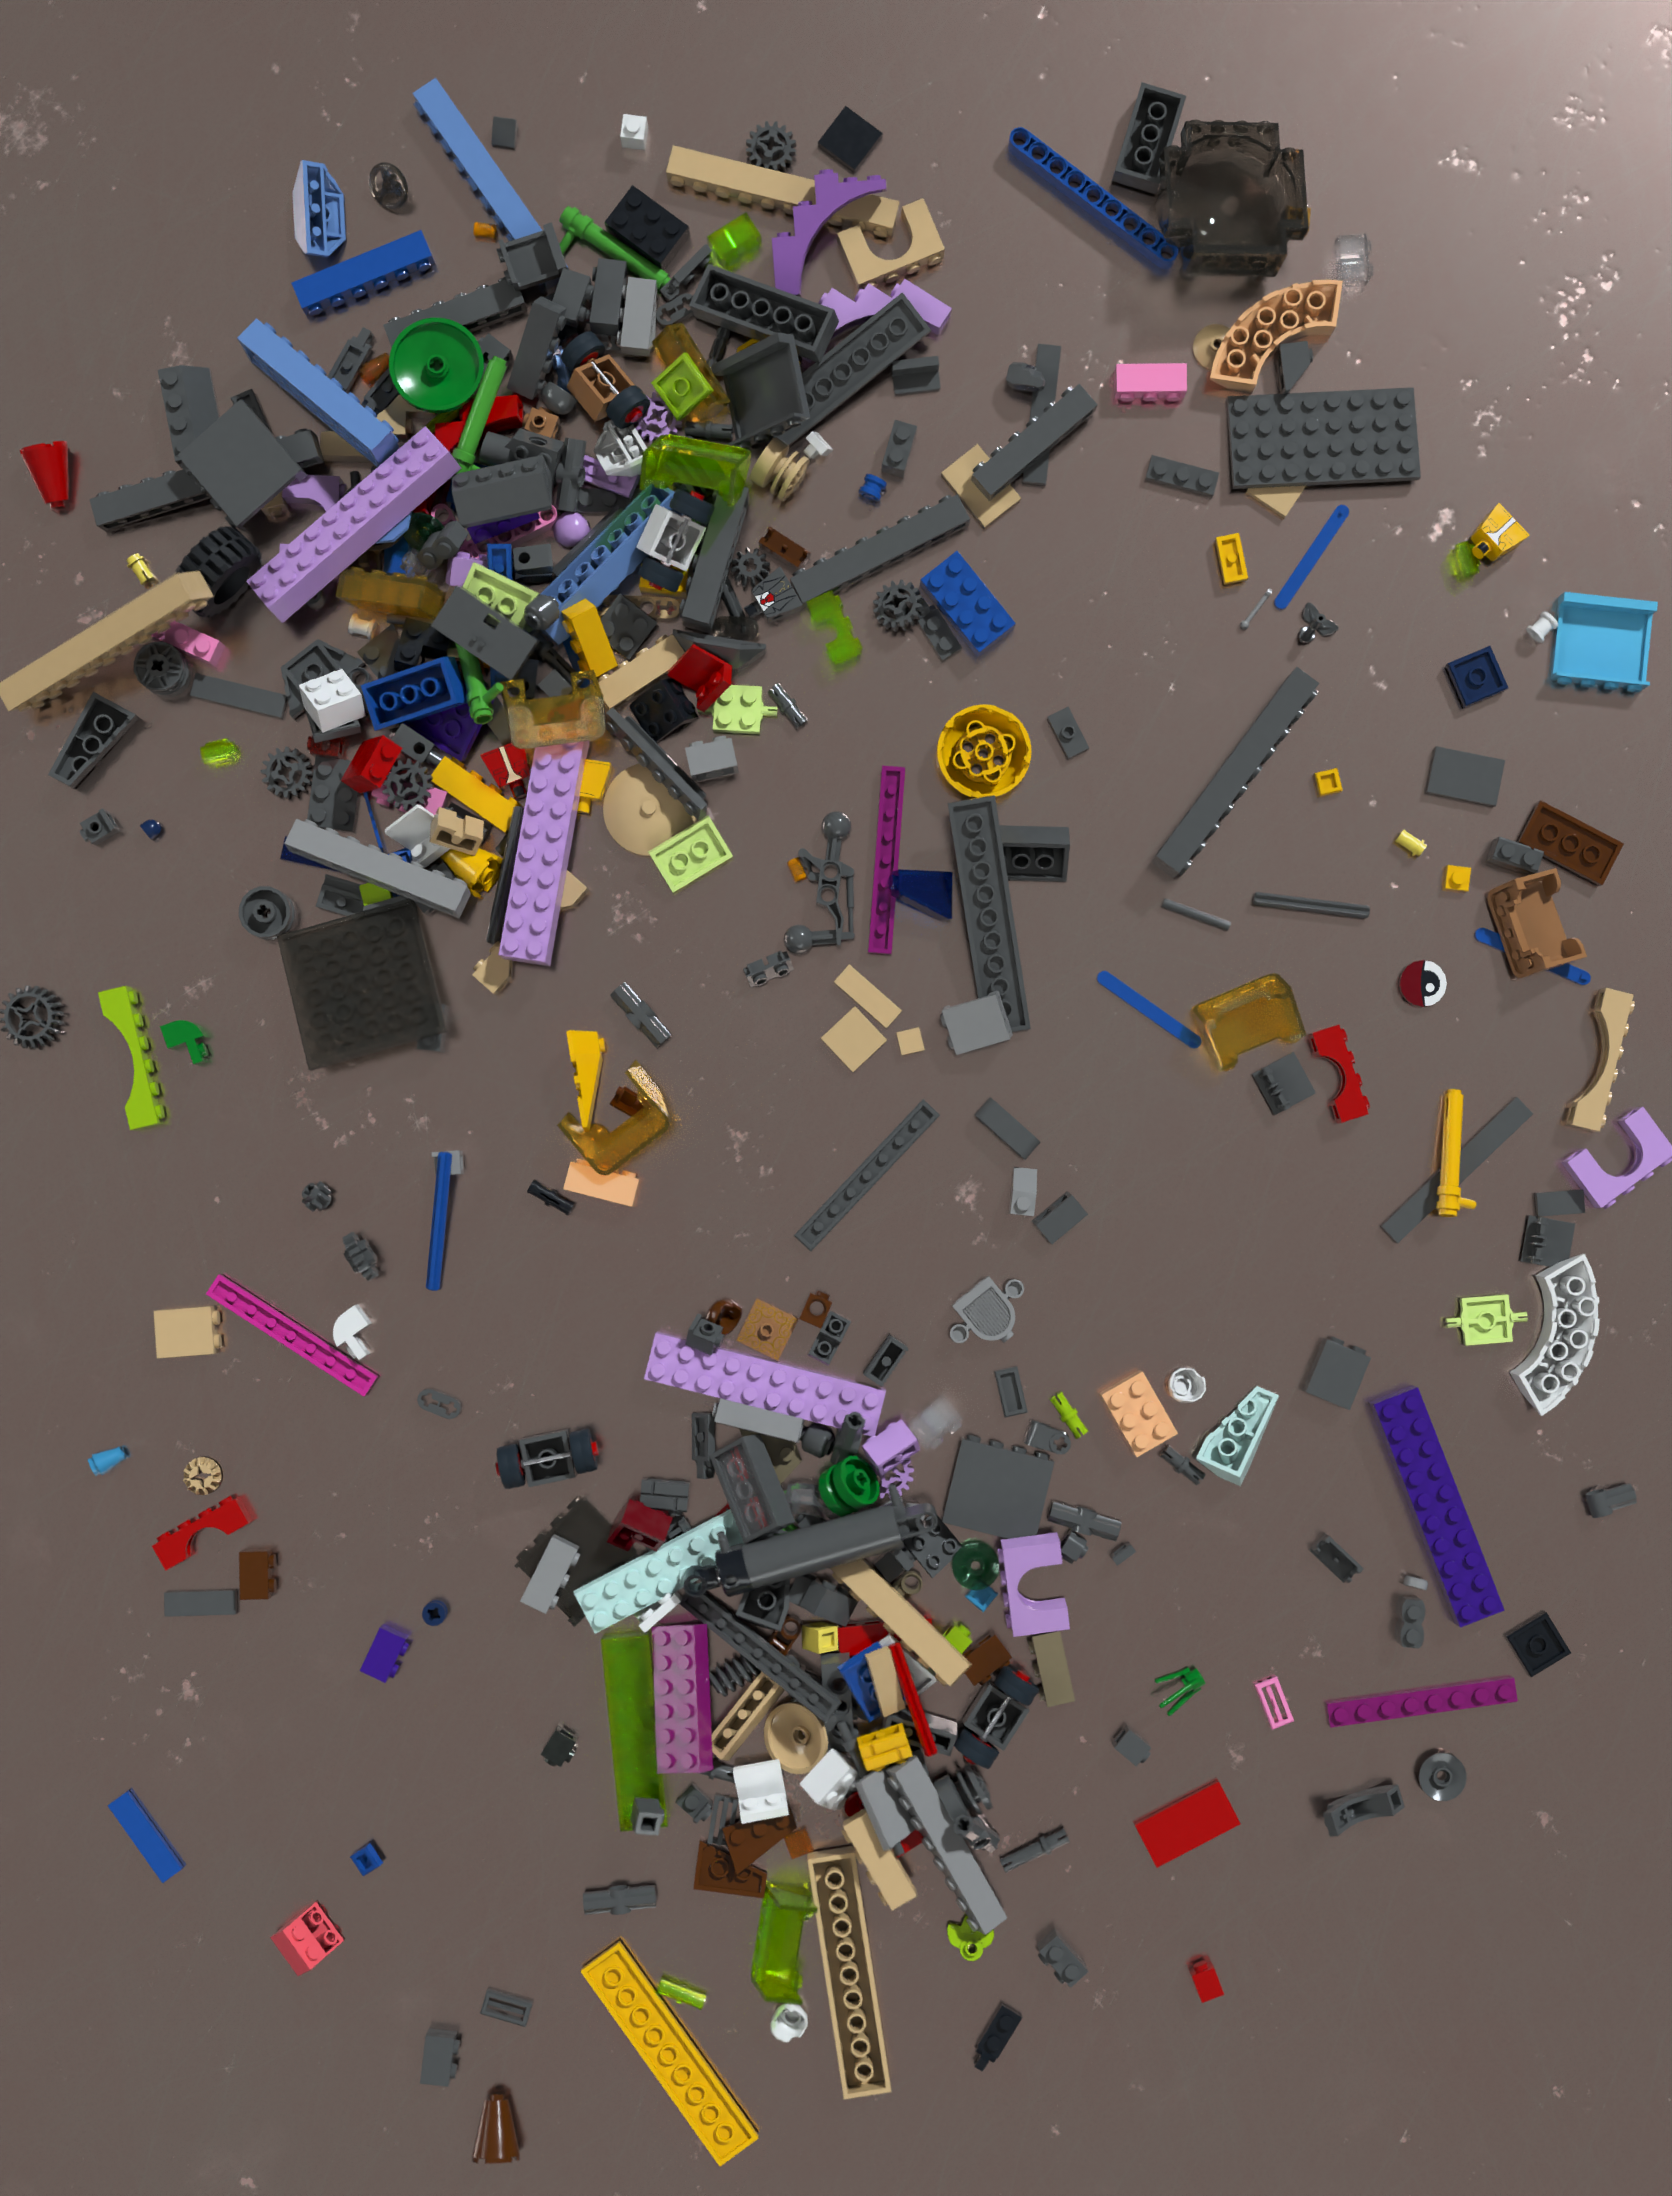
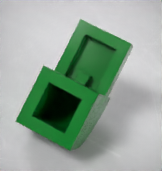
M184 1020L160 1026L168 1049L174 1050L187 1045L193 1065L199 1066L207 1063L206 1056H208V1051L205 1044L201 1043L200 1040L208 1038V1035L201 1026Z

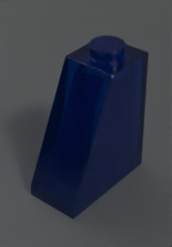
M903 869L891 872L888 886L893 897L939 921L952 919L953 872Z

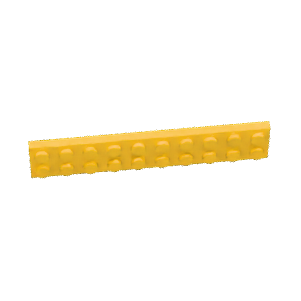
M620 1941L581 1968L580 1972L719 2166L725 2164L759 2139L758 2133Z

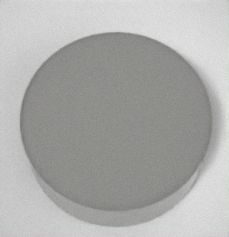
M1405 1576L1403 1585L1427 1591L1428 1582L1416 1577Z

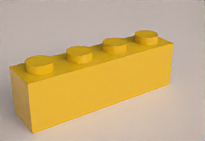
M444 756L431 774L433 777L431 782L506 834L510 827L514 806H521V804L512 797L507 800L501 796L503 791L492 783L489 786L482 782L483 777L475 771L471 770L469 773L462 768L464 764L454 757L450 760Z

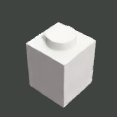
M623 114L620 135L622 147L645 150L648 134L647 117Z

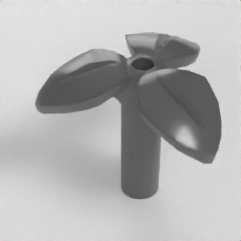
M1308 602L1305 605L1303 619L1310 626L1302 627L1299 631V640L1302 643L1313 641L1315 639V630H1318L1322 636H1329L1339 629L1333 621L1327 620L1324 614H1319L1318 609L1312 603Z

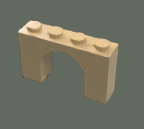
M924 198L902 207L901 216L911 237L912 244L907 253L898 259L884 260L875 256L868 248L859 225L837 233V243L858 291L861 288L865 289L868 283L876 288L877 284L885 281L886 283L893 282L899 278V275L915 273L920 270L921 266L926 264L935 265L942 260L945 248Z

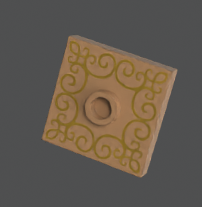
M756 1298L736 1341L779 1361L799 1318Z

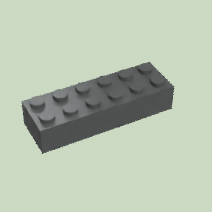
M711 264L707 265L689 304L696 318L758 341L777 332L794 335L797 354L818 363L821 362L839 323L836 312L832 308Z
M722 480L720 487L716 486L714 489L712 500L715 510L711 515L709 523L706 525L707 531L704 532L699 543L700 555L695 554L692 568H694L693 577L689 576L685 589L687 590V599H682L679 608L683 626L710 634L750 501L749 488Z

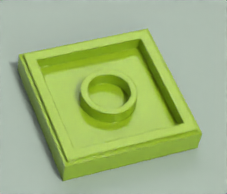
M685 352L651 382L677 421H681L714 391L689 354Z

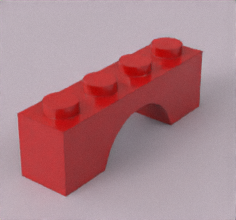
M1336 1025L1308 1034L1315 1057L1329 1059L1338 1067L1341 1073L1342 1084L1340 1091L1330 1101L1337 1124L1368 1115L1367 1109H1370L1369 1101L1366 1095H1362L1360 1089L1362 1080L1359 1073L1355 1074L1353 1068L1355 1059L1352 1051L1347 1049L1345 1042L1348 1041L1344 1028L1341 1029L1340 1025Z
M229 1496L218 1502L220 1507L214 1511L208 1508L199 1513L200 1519L193 1523L189 1519L178 1525L179 1531L172 1535L168 1531L157 1537L158 1543L152 1545V1548L165 1571L192 1556L191 1544L194 1536L200 1529L208 1527L217 1528L229 1535L254 1521L241 1497L233 1499L232 1496Z

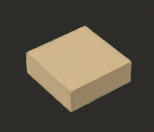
M919 1027L896 1032L901 1056L925 1050Z

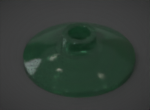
M414 513L411 514L409 528L403 536L407 543L419 552L429 536L441 531L444 526L439 520L429 514Z
M972 1542L962 1546L954 1555L952 1570L956 1580L963 1587L970 1590H982L989 1587L996 1580L1000 1568L999 1560L994 1550L980 1542ZM974 1561L980 1563V1568L976 1571L971 1568V1564Z

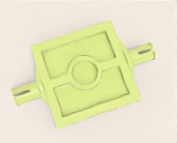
M730 685L705 712L712 713L713 732L760 734V723L763 716L777 717L778 706H764L762 686Z
M1508 1294L1460 1298L1461 1312L1459 1318L1445 1319V1322L1449 1323L1446 1324V1328H1461L1465 1346L1513 1342L1512 1328L1514 1322L1528 1321L1527 1317H1523L1527 1316V1312H1512Z

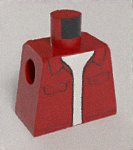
M523 739L481 754L482 760L502 791L510 788L514 799L527 795L524 782L530 780L531 769Z

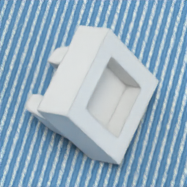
M812 431L806 437L810 444L803 452L809 459H814L819 453L822 456H828L833 451L819 433Z

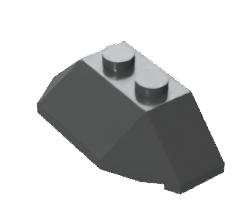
M673 629V635L684 652L692 645H696L732 665V675L734 672H741L766 654L767 650L766 644Z

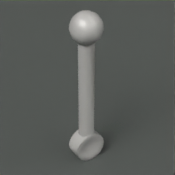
M1269 588L1246 620L1241 621L1240 627L1242 629L1249 627V622L1272 593V589Z

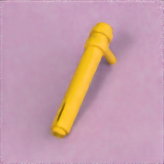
M1448 1089L1444 1097L1440 1186H1437L1439 1201L1436 1202L1438 1216L1457 1217L1460 1207L1472 1210L1476 1207V1201L1461 1198V1188L1459 1187L1464 1098L1459 1089Z

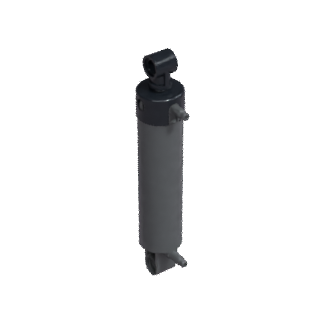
M890 1484L888 1486L892 1502L890 1504L746 1544L741 1543L729 1546L725 1533L719 1531L717 1537L720 1549L715 1552L716 1565L711 1564L704 1567L694 1565L689 1567L684 1574V1590L689 1596L699 1597L706 1590L721 1587L722 1585L725 1595L731 1597L753 1591L759 1587L905 1547L903 1539L931 1532L936 1528L938 1524L936 1509L929 1503L904 1508L896 1485ZM928 1514L932 1516L929 1520L921 1519L923 1515ZM697 1578L701 1580V1582L698 1584H694L690 1582V1580Z

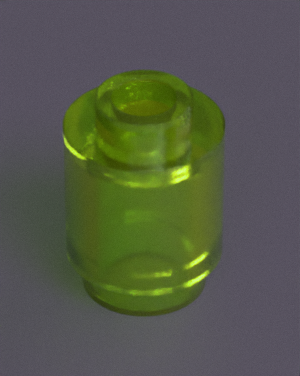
M1469 541L1456 544L1455 549L1451 551L1457 572L1461 574L1462 578L1473 576L1480 572V561L1472 553V548L1475 544H1469Z
M229 738L205 743V746L200 747L205 765L211 764V766L231 762L235 760V755L238 754L235 742H230Z

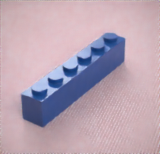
M419 230L296 280L291 284L305 315H317L324 308L339 306L346 299L365 295L368 290L373 288L381 289L387 286L388 282L396 279L403 280L415 271H425L435 262L422 230Z

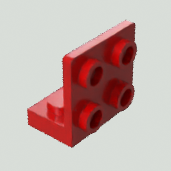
M692 645L668 670L667 675L697 691L696 708L705 712L730 687L732 665L704 649Z

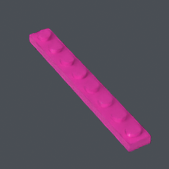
M218 1274L207 1291L206 1295L363 1397L367 1395L378 1378L370 1370L223 1275Z

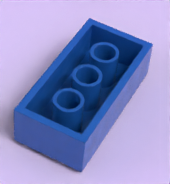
M958 551L954 552L920 579L919 586L977 658L1014 630L1016 625L1014 620Z
M441 657L361 685L374 731L390 730L401 726L402 723L407 724L467 703L466 691L455 657Z

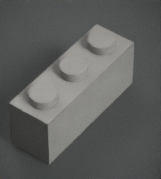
M628 277L627 285H623L622 299H626L625 308L620 309L619 321L623 322L622 331H618L617 345H620L622 354L650 357L658 289L656 280Z
M554 1534L520 1602L544 1614L547 1613L549 1608L554 1610L560 1598L556 1596L559 1587L564 1589L570 1578V1575L566 1573L570 1565L575 1567L581 1555L577 1553L580 1546Z

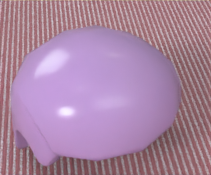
M564 512L557 518L552 530L554 538L561 545L575 547L591 531L589 522L581 514Z

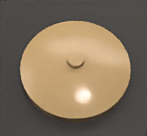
M640 764L633 765L617 775L605 794L603 815L609 833L622 848L639 856L651 857L648 851L696 823V818L685 811L683 804L678 799L672 798L668 789L654 779L652 772L647 767H643Z

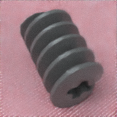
M741 1654L740 1662L734 1657L732 1658L733 1666L724 1662V1671L716 1667L715 1676L709 1672V1679L714 1689L724 1697L728 1696V1689L732 1692L736 1691V1684L744 1687V1678L751 1683L753 1681L752 1674L757 1677L761 1673L759 1668Z

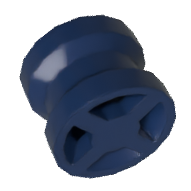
M441 1600L430 1601L422 1611L424 1622L430 1626L441 1624L448 1615V1607Z

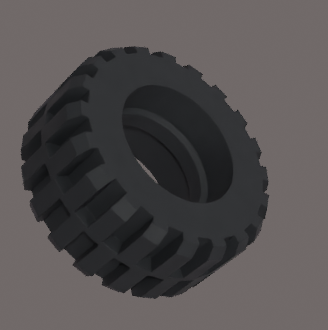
M220 527L216 531L210 532L208 536L203 537L196 546L194 545L190 549L188 555H185L182 563L176 569V573L200 571L214 596L206 601L207 606L197 611L193 609V611L200 617L209 618L220 614L222 610L230 607L248 589L249 584L246 581L260 570L259 566L262 563L260 550L234 527Z

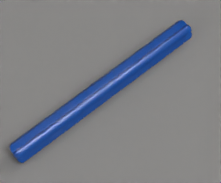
M439 1152L426 1279V1289L431 1291L439 1290L441 1282L452 1153Z

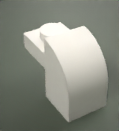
M359 1304L352 1306L339 1316L334 1324L333 1338L337 1347L347 1343L346 1349L351 1357L354 1359L357 1357L358 1360H362L370 1352L357 1334L372 1324V1322Z

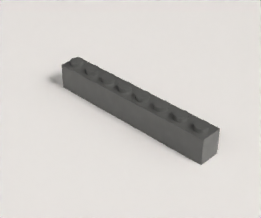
M958 494L953 497L947 495L938 501L939 504L933 507L927 505L918 510L917 515L911 518L905 516L897 521V525L891 528L885 526L876 532L877 535L869 539L868 537H863L855 542V546L849 549L843 547L834 553L835 556L829 559L821 558L813 563V567L807 570L802 568L792 574L793 577L790 578V584L803 604V608L968 526L970 517Z

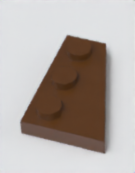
M788 1804L789 1815L743 1824L741 1821L722 1827L736 1875L797 1828L790 1804Z
M701 1840L699 1841L693 1889L764 1898L767 1880L766 1872L749 1865L736 1875L730 1854Z

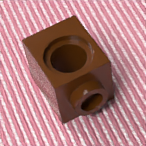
M818 1290L815 1294L811 1292L799 1319L821 1328L832 1304V1301L828 1300L830 1296ZM818 1301L823 1304L824 1310L821 1314L815 1315L810 1311V1305L813 1302Z

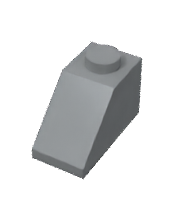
M1013 1168L1009 1214L1034 1216L1037 1193V1169Z

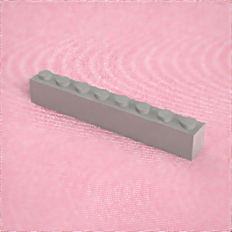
M296 819L284 843L292 853L457 918H460L471 895L468 886H466L467 883L458 878L451 880L438 870L433 869L431 872L415 861H411V863L403 861V858L397 854L390 853L388 855L382 853V850L374 845L369 844L367 847L360 844V841L354 837L347 836V838H344L331 828L321 829L316 823L305 819V821Z
M913 1755L904 1763L892 1764L885 1769L889 1776L887 1778L888 1783L895 1791L897 1790L900 1795L899 1802L906 1811H909L913 1827L920 1831L923 1836L921 1839L923 1845L935 1857L933 1862L937 1869L944 1873L946 1877L944 1882L951 1891H954L958 1907L967 1914L968 1925L973 1931L986 1935L1007 1919L1004 1910L964 1839L955 1833L953 1829L955 1824L918 1757Z

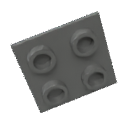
M1294 1052L1252 1074L1274 1115L1291 1108V1106L1316 1093Z
M1528 1215L1521 1262L1552 1267L1561 1261L1569 1259L1575 1223Z
M938 1515V1524L933 1531L903 1539L904 1545L931 1578H934L964 1549L947 1526L942 1523Z

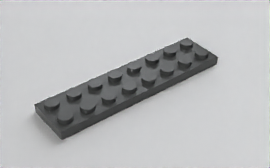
M903 292L825 354L820 363L815 362L802 373L810 418L803 421L801 426L788 428L784 434L774 436V438L777 437L789 446L931 332L930 327Z

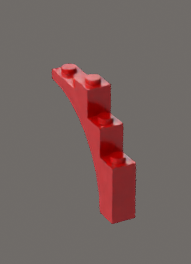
M518 395L496 396L480 441L485 438L488 431L499 433L523 427L524 405ZM471 399L463 406V409H460V421L435 423V433L432 434L450 454H452L454 448H457L474 399ZM438 489L413 510L422 522L431 521L432 519L431 510L433 509Z

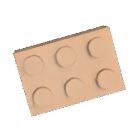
M1138 1370L1099 1393L1136 1457L1178 1434L1143 1371Z

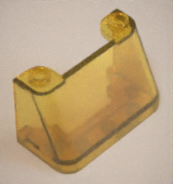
M1275 973L1262 976L1210 998L1193 1008L1195 1019L1216 1068L1220 1072L1232 1070L1239 1061L1237 1055L1277 1038H1280L1283 1042L1295 1043L1300 1038L1307 1036L1291 986L1279 974Z

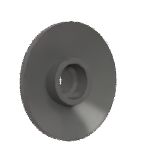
M1433 1754L1420 1767V1786L1432 1799L1438 1801L1452 1800L1463 1791L1466 1785L1467 1774L1465 1767L1458 1758L1451 1754ZM1443 1771L1445 1774L1442 1779L1437 1778V1773Z

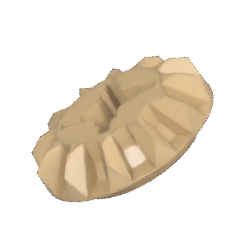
M199 1457L190 1461L183 1471V1482H185L187 1490L195 1493V1495L210 1494L218 1488L221 1482L222 1474L220 1467L214 1460L207 1457ZM199 1470H202L203 1473H211L210 1476L204 1479V1483L200 1479H193V1477L199 1474Z

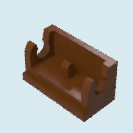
M770 526L765 537H761L759 540V548L794 571L801 569L811 552Z

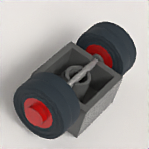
M567 1428L522 1438L519 1440L520 1449L517 1444L497 1448V1462L495 1463L497 1475L501 1477L505 1489L524 1486L525 1473L528 1487L575 1478L578 1474L596 1471L599 1450L597 1442L593 1441L590 1429L573 1431L569 1434V1429Z
M1004 1666L995 1678L994 1683L988 1680L984 1684L962 1719L964 1726L969 1729H963L954 1744V1747L964 1755L963 1758L969 1763L989 1769L999 1755V1751L995 1746L1003 1751L1006 1749L1030 1711L1028 1706L1039 1692V1688L1029 1680L1030 1677L1027 1674Z

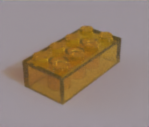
M351 567V570L345 569L340 573L336 592L337 598L356 609L435 620L444 606L446 593L440 590L437 584L428 582V578L414 575L413 579L396 572L391 576L386 575L385 572L380 570H372L371 573H368L358 567Z

